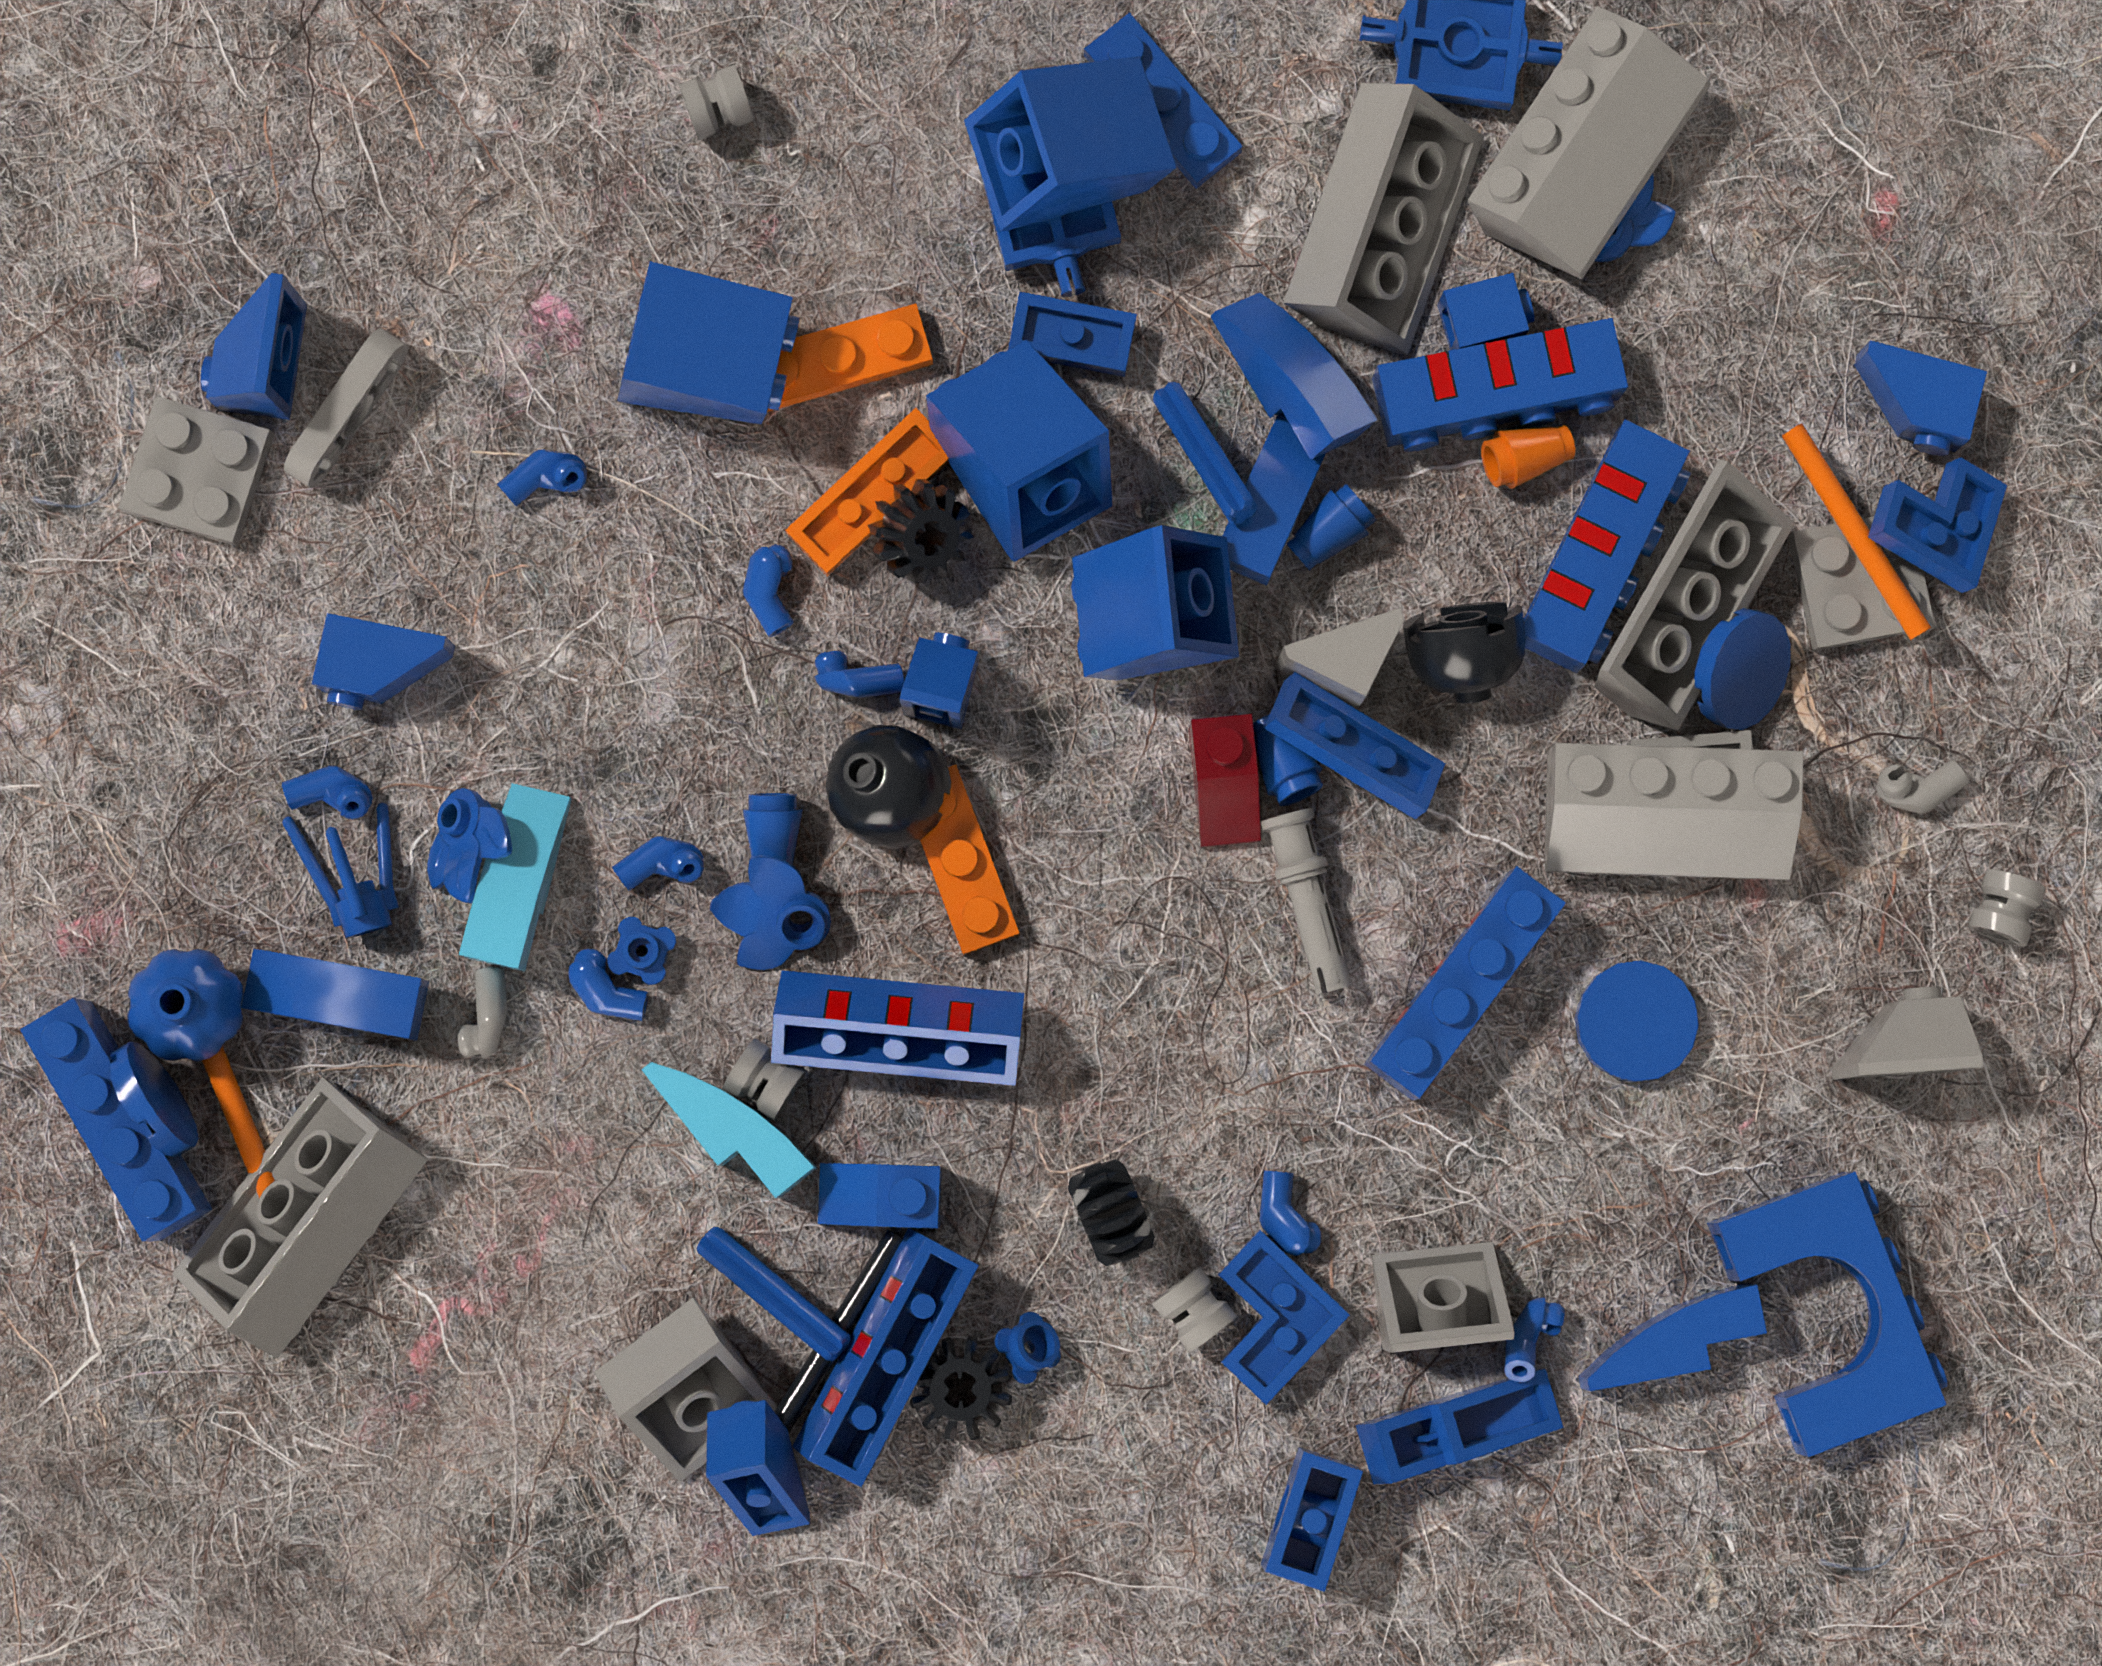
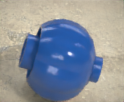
M171 949L162 951L152 958L144 970L136 973L130 982L128 990L130 1008L127 1015L129 1027L135 1036L145 1041L150 1051L160 1059L169 1061L181 1059L201 1061L210 1059L219 1052L226 1041L235 1037L241 1028L243 1020L241 1001L244 995L242 983L237 975L229 971L223 965L221 959L210 951L202 949L192 951ZM184 999V1001H185V1002H184V1006H183L182 1010L180 1011V1010H179L180 1002H181V1000Z

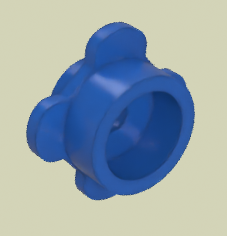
M637 917L623 919L618 926L620 939L617 948L609 954L607 959L610 970L617 975H623L628 972L640 976L644 983L648 985L660 983L666 976L664 965L668 958V951L676 946L674 932L667 927L653 929L644 926ZM640 945H645L648 949L647 954L643 957L638 956L636 953V949Z
M1035 1312L1022 1314L1019 1324L1011 1329L1003 1328L995 1336L997 1350L1005 1354L1007 1360L1013 1366L1012 1374L1014 1379L1021 1384H1029L1035 1381L1038 1371L1045 1367H1054L1060 1361V1341L1055 1329L1049 1323L1043 1321L1041 1316ZM1026 1342L1030 1347L1031 1353L1026 1352L1024 1348Z

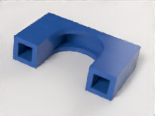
M1856 1171L1838 1173L1707 1223L1727 1277L1731 1281H1743L1802 1258L1819 1256L1845 1268L1855 1278L1864 1293L1868 1307V1328L1864 1342L1854 1358L1838 1371L1774 1395L1795 1452L1806 1457L1814 1456L1947 1405L1941 1389L1946 1388L1948 1385L1945 1372L1937 1356L1933 1352L1926 1353L1918 1332L1925 1328L1923 1316L1912 1295L1904 1296L1895 1274L1902 1271L1898 1252L1889 1237L1881 1238L1873 1215L1879 1213L1876 1196L1866 1179L1859 1181Z

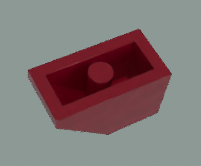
M1252 714L1192 719L1188 732L1200 847L1260 842L1259 780Z

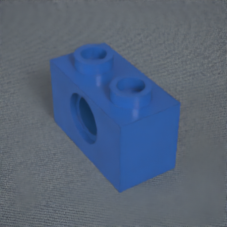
M1298 1447L1260 1564L1265 1572L1325 1592L1363 1474L1359 1467Z

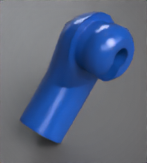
M777 544L770 547H761L753 553L749 560L743 586L744 598L768 637L778 635L794 623L777 595L781 577L785 576L792 569L793 560L790 552L782 545Z
M584 949L578 952L574 963L568 969L569 982L587 1008L597 1014L643 1021L647 1010L648 992L615 986L605 971L606 957L598 950Z
M1540 1297L1528 1301L1513 1324L1514 1339L1506 1340L1504 1373L1510 1380L1526 1382L1534 1377L1536 1343L1540 1332L1549 1336H1556L1561 1332L1565 1309L1560 1303L1545 1302V1297Z

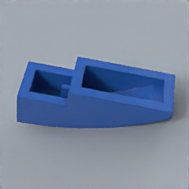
M1259 292L1219 309L1210 316L1269 418L1284 413L1311 460L1355 440L1377 421L1376 416L1357 387L1334 357L1303 325Z
M1284 413L1277 415L1245 484L1257 504L1255 515L1246 518L1238 525L1228 522L1222 535L1227 537L1230 570L1267 586L1326 455L1325 453L1311 460Z
M253 949L241 1008L417 1041L430 981L341 963Z
M1744 1283L1712 1291L1673 1306L1640 1324L1607 1348L1578 1376L1580 1388L1587 1391H1595L1710 1370L1711 1365L1707 1344L1767 1334L1758 1285Z
M1545 1368L1535 1370L1534 1377L1526 1382H1515L1509 1378L1502 1379L1355 1425L1373 1485L1393 1484L1445 1465L1460 1464L1564 1428Z

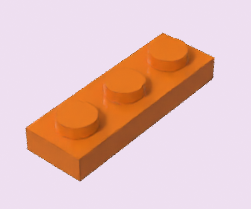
M917 304L796 337L791 353L782 350L780 352L776 373L787 375L779 409L933 365V358Z
M917 408L911 411L785 530L791 540L827 577L872 535L867 525L883 520L884 514L877 509L875 501L883 500L892 504L895 501L894 485L902 484L911 490L916 478L930 481L949 463L948 456L930 429L929 420Z
M955 764L948 767L951 779L950 794L944 793L943 803L938 810L943 815L937 826L923 837L920 842L962 954L965 956L1019 936L1020 932L959 770Z

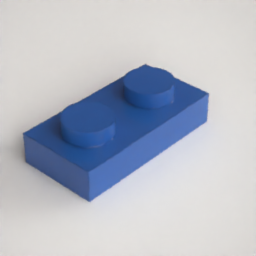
M1019 291L1008 350L1027 340L1046 362L1125 377L1137 314Z

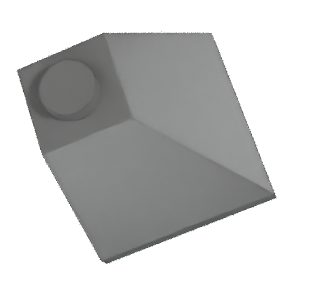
M1941 986L1904 989V1000L1885 1004L1831 1070L1832 1080L1957 1072L1984 1068L1983 1055L1962 997L1942 998Z

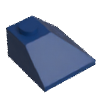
M271 273L216 337L213 356H206L204 358L201 369V389L203 392H207L206 398L219 411L290 420L307 303L283 274Z

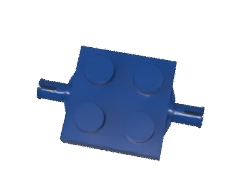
M1405 0V6L1399 14L1397 21L1363 15L1359 34V41L1394 45L1393 51L1397 62L1395 84H1415L1436 101L1507 111H1510L1512 108L1516 78L1524 62L1556 67L1561 60L1563 42L1528 38V31L1524 20L1526 0Z
M982 178L1005 271L1038 263L1054 264L1061 297H1072L1068 274L1071 277L1075 296L1085 292L1086 288L1083 284L1077 258H1080L1088 251L1121 243V234L1112 201L1000 232Z

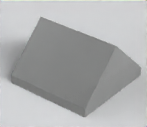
M1401 608L1285 645L1276 662L1279 675L1287 679L1296 672L1358 710L1366 698L1405 620Z
M1493 1242L1372 1255L1382 1350L1394 1353L1514 1339V1327Z

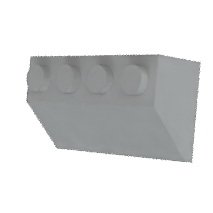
M1597 6L1467 200L1484 234L1582 280L1711 86L1709 79L1647 27Z
M1361 83L1283 303L1322 328L1397 354L1408 355L1484 136L1415 84Z
M1719 459L1603 663L1594 685L1599 692L1628 716L1679 730L1701 691L1695 688L1694 672L1700 650L1708 635L1721 620L1730 622L1737 616L1733 612L1742 608H1748L1795 524L1728 461Z
M1555 743L1547 751L1544 872L1790 880L1802 817L1803 751Z
M322 1077L265 1151L258 1170L254 1173H249L173 1274L227 1331L278 1358L289 1342L300 1332L305 1321L327 1292L338 1282L341 1274L364 1243L375 1233L380 1222L402 1193L413 1183L416 1175L428 1159L401 1134L333 1083ZM269 1171L272 1173L275 1181L263 1191L259 1198L256 1191L258 1179L264 1172Z

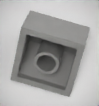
M691 1298L594 1372L618 1417L679 1482L683 1481L707 1462V1412L729 1408L741 1401L757 1402L766 1400L773 1411L778 1407L722 1329L694 1298Z

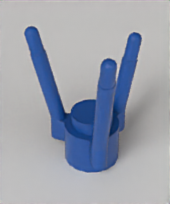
M383 802L379 803L376 808L380 890L375 889L373 880L356 883L337 829L329 827L326 830V837L343 888L337 890L339 898L294 819L287 816L282 821L292 844L329 908L334 927L342 926L346 939L393 925L388 911L399 908L393 888L389 808Z

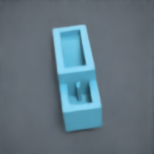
M511 784L502 813L506 818L510 831L512 853L502 859H485L460 947V956L525 972L539 914L543 915L572 800L571 797Z
M650 1062L641 1069L717 1166H724L740 1153L772 1195L779 1199L817 1169L815 1164L790 1137L757 1110L728 1092L690 1074Z

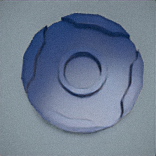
M1746 608L1733 612L1737 616L1730 622L1721 620L1711 630L1700 650L1694 672L1695 688L1702 690L1703 703L1697 701L1701 713L1714 724L1738 730H1744L1759 723L1773 709L1785 687L1791 661V643L1785 626L1774 615Z
M1642 960L1618 963L1594 976L1581 995L1574 1018L1578 1042L1589 1061L1608 1075L1629 1082L1659 1079L1679 1067L1693 1049L1699 1026L1695 1000L1683 980L1664 966Z
M130 1041L112 1052L110 1060L113 1062L109 1063V1076L115 1092L132 1121L135 1120L138 1125L146 1122L156 1132L148 1137L153 1147L164 1155L178 1157L195 1147L199 1139L196 1123L182 1093L163 1065L149 1050L136 1042Z

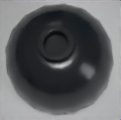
M1478 602L1440 608L1442 617L1438 621L1425 624L1424 614L1421 613L1404 622L1405 645L1411 668L1421 682L1441 693H1455L1457 703H1476L1490 699L1492 697L1491 688L1509 681L1519 670L1525 654L1523 609L1520 605H1516L1509 614L1506 602Z
M874 725L858 731L838 747L830 761L826 779L829 807L839 823L849 833L871 845H880L890 849H899L919 842L933 830L943 815L938 810L943 803L944 793L949 795L951 788L947 761L935 744L907 728L893 725Z

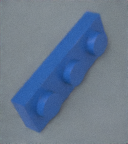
M1129 12L1085 47L1084 57L1088 62L1140 56L1146 77L1153 87L1154 101L1165 134L1172 145L1175 164L1194 188L1197 189L1241 154L1243 146Z
M1296 672L1284 680L1264 727L1267 731L1413 819H1417L1427 812L1446 764Z

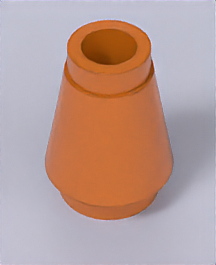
M1566 425L1496 431L1493 439L1482 443L1481 457L1485 473L1493 486L1500 487L1506 485L1508 488L1514 489L1563 464L1565 461L1574 459L1575 443Z

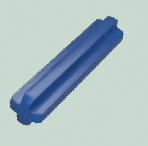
M1168 382L1164 388L1156 390L1153 395L1154 404L1229 523L1238 525L1246 518L1254 516L1257 511L1256 502L1181 384Z
M714 1226L700 1240L696 1248L698 1254L825 1360L834 1361L843 1353L851 1340L849 1334L727 1232Z

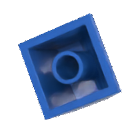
M1140 56L1020 70L964 120L1000 232L1146 192L1177 168L1173 158L1171 142L1165 134L1154 101L1153 87L1146 77Z
M650 261L617 401L762 424L768 408L779 410L787 375L776 373L781 350L791 353L797 334L800 317L789 315L793 297Z
M1027 340L1007 351L994 354L985 363L956 379L945 381L936 390L926 395L931 431L949 458L948 462L1013 562L1113 506L1109 430Z
M1161 525L1072 557L1074 578L1071 589L1073 599L1077 605L1080 633L1077 650L1080 661L1083 664L1084 677L1118 681L1239 658L1227 537Z

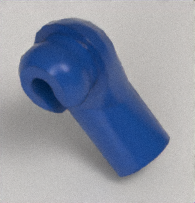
M543 449L533 452L498 482L497 485L517 507L538 488L563 492H576L582 489L587 481V470L583 460L574 454Z
M842 651L824 652L818 654L815 659L818 675L814 676V678L824 691L856 698L897 694L902 691L904 677L901 666L898 663L848 669L847 655Z
M335 765L282 782L283 792L291 810L322 800L341 812V816L354 820L365 816L373 800L372 792L365 781Z
M655 836L612 866V869L625 887L631 891L654 873L677 879L679 882L691 883L702 875L704 862L701 851L693 844L664 836Z
M1264 1170L1259 1218L1263 1230L1282 1251L1288 1254L1299 1256L1302 1253L1311 1254L1315 1252L1322 1239L1319 1226L1315 1222H1307L1291 1206L1294 1173Z

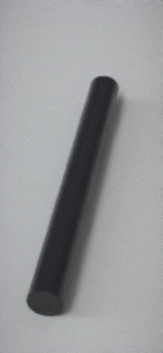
M887 1229L832 1318V1321L846 1331L849 1336L855 1329L903 1239ZM814 1350L810 1353L774 1411L787 1428L789 1434L834 1361L825 1360Z

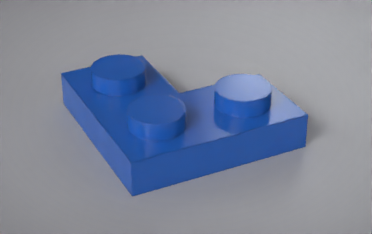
M1962 457L1946 463L1935 501L1902 481L1896 480L1883 487L1868 538L1960 593L1967 592L1978 586L2007 485Z
M1258 1230L1217 1275L1262 1317L1220 1362L1267 1405L1350 1314L1261 1230Z

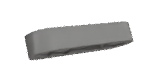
M382 328L375 330L367 338L291 448L284 463V471L309 488H314L326 477L401 368L408 352L407 344Z

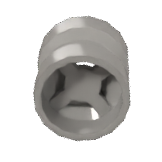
M735 64L717 70L714 78L704 82L694 78L678 84L699 141L716 135L721 126L731 123L739 127L755 121Z
M1996 869L1986 870L1981 884V889L1985 895L1981 906L1972 911L1967 926L1968 929L1998 942L2021 947L2027 946L2032 932L2029 918L2032 910L2041 905L2046 888L2036 881L2017 874Z
M754 1038L737 1060L722 1089L737 1099L747 1097L757 1104L758 1112L774 1122L791 1100L807 1070L798 1065L771 1063V1048Z
M1200 1267L1189 1273L1152 1302L1162 1318L1171 1319L1179 1329L1178 1339L1189 1353L1204 1344L1237 1317L1226 1301L1217 1300L1210 1291L1211 1281Z

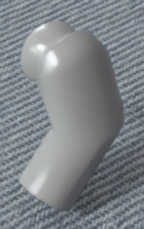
M1954 760L1948 761L1927 777L1905 772L1904 766L1895 764L1885 767L1880 772L1877 792L1881 799L1891 807L1925 814L1967 786L1969 780L1964 770Z
M495 967L482 968L475 972L477 1024H464L458 1029L457 1033L459 1051L467 1058L481 1055L484 1059L492 1055L499 1046L508 1012L505 971Z

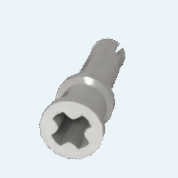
M1311 807L1263 820L1261 825L1263 831L1270 832L1279 865L1274 871L1276 880H1280L1281 885H1287L1304 951L1312 973L1314 990L1316 995L1352 986L1353 982L1345 962L1335 919L1326 893L1322 874L1327 873L1326 866H1328L1326 857L1319 856L1310 824V820L1314 817L1313 808Z

